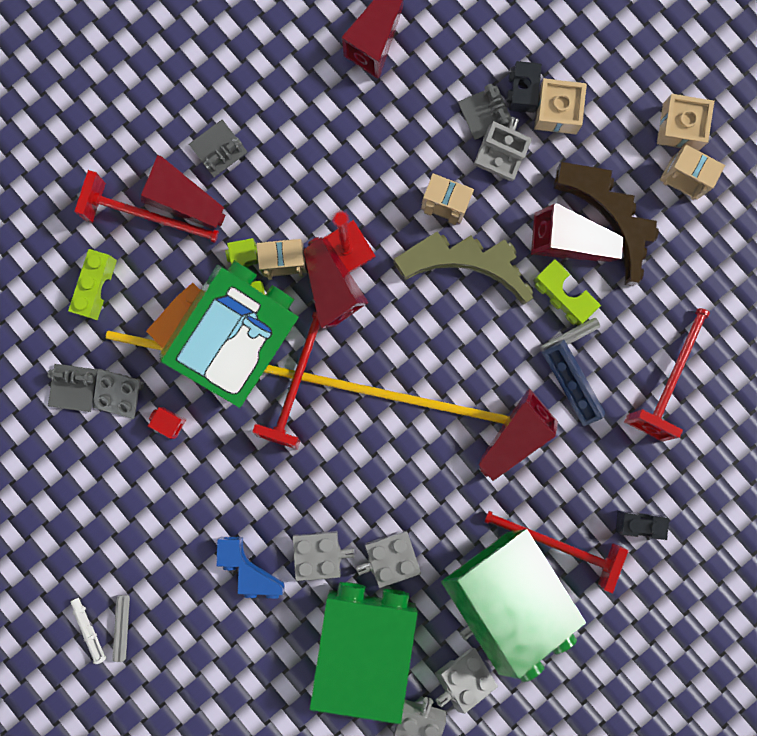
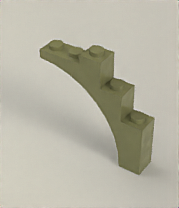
M437 231L396 257L393 261L404 280L419 273L438 268L470 269L500 282L514 294L522 305L533 299L531 287L527 283H523L520 278L521 273L515 265H511V262L516 259V250L505 239L483 253L481 251L483 250L481 243L478 239H473L471 235L449 249L448 246L450 244L444 235L440 236Z

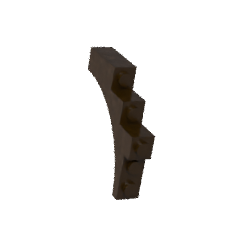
M561 162L556 169L553 189L571 193L585 200L602 214L617 235L623 237L624 285L635 286L642 281L644 276L642 261L645 260L647 255V248L645 246H649L658 238L659 228H656L657 221L632 217L636 211L635 195L611 192L614 185V178H611L612 170Z

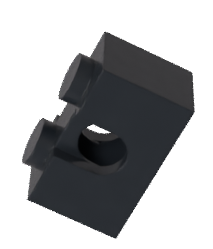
M516 61L514 68L510 69L508 82H512V90L508 89L506 102L510 103L509 111L535 112L539 99L541 63ZM518 85H524L527 89H519Z
M617 510L615 532L625 536L638 537L640 535L652 539L667 540L668 517Z

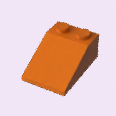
M191 283L146 331L162 349L201 291L194 283Z

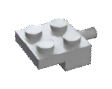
M514 117L510 118L507 127L493 121L488 126L474 165L512 182L516 177L521 161L526 156L532 138L515 131L519 120H515Z
M407 530L389 537L385 536L367 542L365 546L369 555V561L363 565L356 566L359 575L372 571L379 588L421 574Z
M338 531L293 535L296 581L340 578L341 559L354 558V548L341 550L338 542Z
M470 648L455 661H449L435 672L445 690V693L436 698L437 704L443 707L451 700L457 712L463 714L467 713L498 687L475 648Z
M428 697L424 698L423 704L405 700L401 724H397L393 736H442L446 724V711L431 707L433 700L431 698L428 700Z

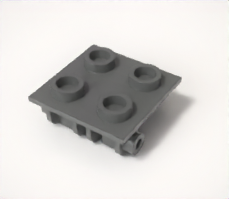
M488 84L484 87V91L458 101L474 140L485 136L488 126L493 121L505 127L509 124L511 116L497 85Z
M223 119L189 143V146L214 178L248 153L239 138L233 134Z
M54 364L53 370L50 369L48 371V378L52 379L48 406L91 412L98 369Z
M98 369L93 408L135 419L139 390L143 389L144 382L120 373L116 374L109 370Z

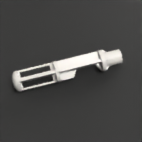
M79 598L70 601L73 607V615H75L84 637L83 640L86 642L91 653L93 663L100 664L106 659V655L102 651L97 634L89 623L85 613L86 607L82 606Z

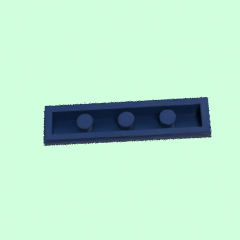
M563 339L542 351L582 425L587 426L603 419L605 411L565 340Z

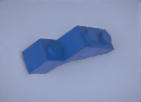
M220 537L217 539V566L223 567V570H236V567H239L238 594H244L245 598H256L257 595H266V598L270 599L279 598V595H283L285 591L284 582L248 560L243 548V537Z

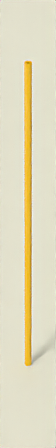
M107 331L106 339L162 351V348L155 340L113 331ZM268 365L264 373L293 378L295 370ZM305 372L301 381L502 424L509 417Z

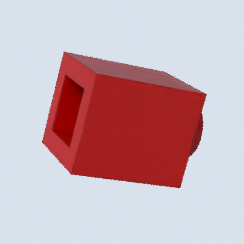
M158 407V409H154L151 413L148 427L170 439H176L186 419L164 407Z

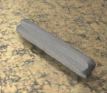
M593 318L540 347L541 351L546 350L563 339L569 345L600 328V323L597 318Z
M119 595L116 598L112 659L114 662H123L126 659L129 595Z

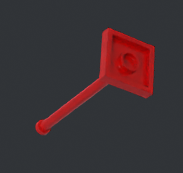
M87 171L74 211L84 221L93 223L98 205L100 204L211 239V242L216 243L219 234L218 230L210 231L103 197L102 193L106 183L97 172Z
M342 211L337 212L333 217V221L338 229L324 238L328 239L349 273L376 258L355 221L352 220L348 223L347 214Z
M697 308V316L654 413L651 414L642 409L628 414L624 423L662 442L680 438L683 429L661 419L703 322L705 318L709 317L710 312L708 310Z
M317 312L312 314L313 320L276 427L270 429L255 424L252 431L259 438L298 450L300 445L299 438L286 434L284 429L320 327Z
M488 511L484 521L486 524L490 522L510 531L527 529L534 541L601 567L602 573L598 585L605 591L614 592L629 550L613 543L608 557L603 559L493 515L492 511Z

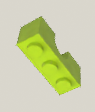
M253 238L227 243L228 250H225L228 263L231 262L232 264L235 260L246 268L259 264L257 245ZM261 281L252 282L251 286L265 295L263 283Z
M88 249L68 310L69 312L98 321L104 302L101 299V289L104 282L112 278L117 262L115 258L108 254Z
M554 260L533 280L534 286L540 293H545L551 299L550 303L556 309H561L566 314L565 318L571 324L579 326L601 305L586 290L575 298L567 296L563 291V282L570 274Z

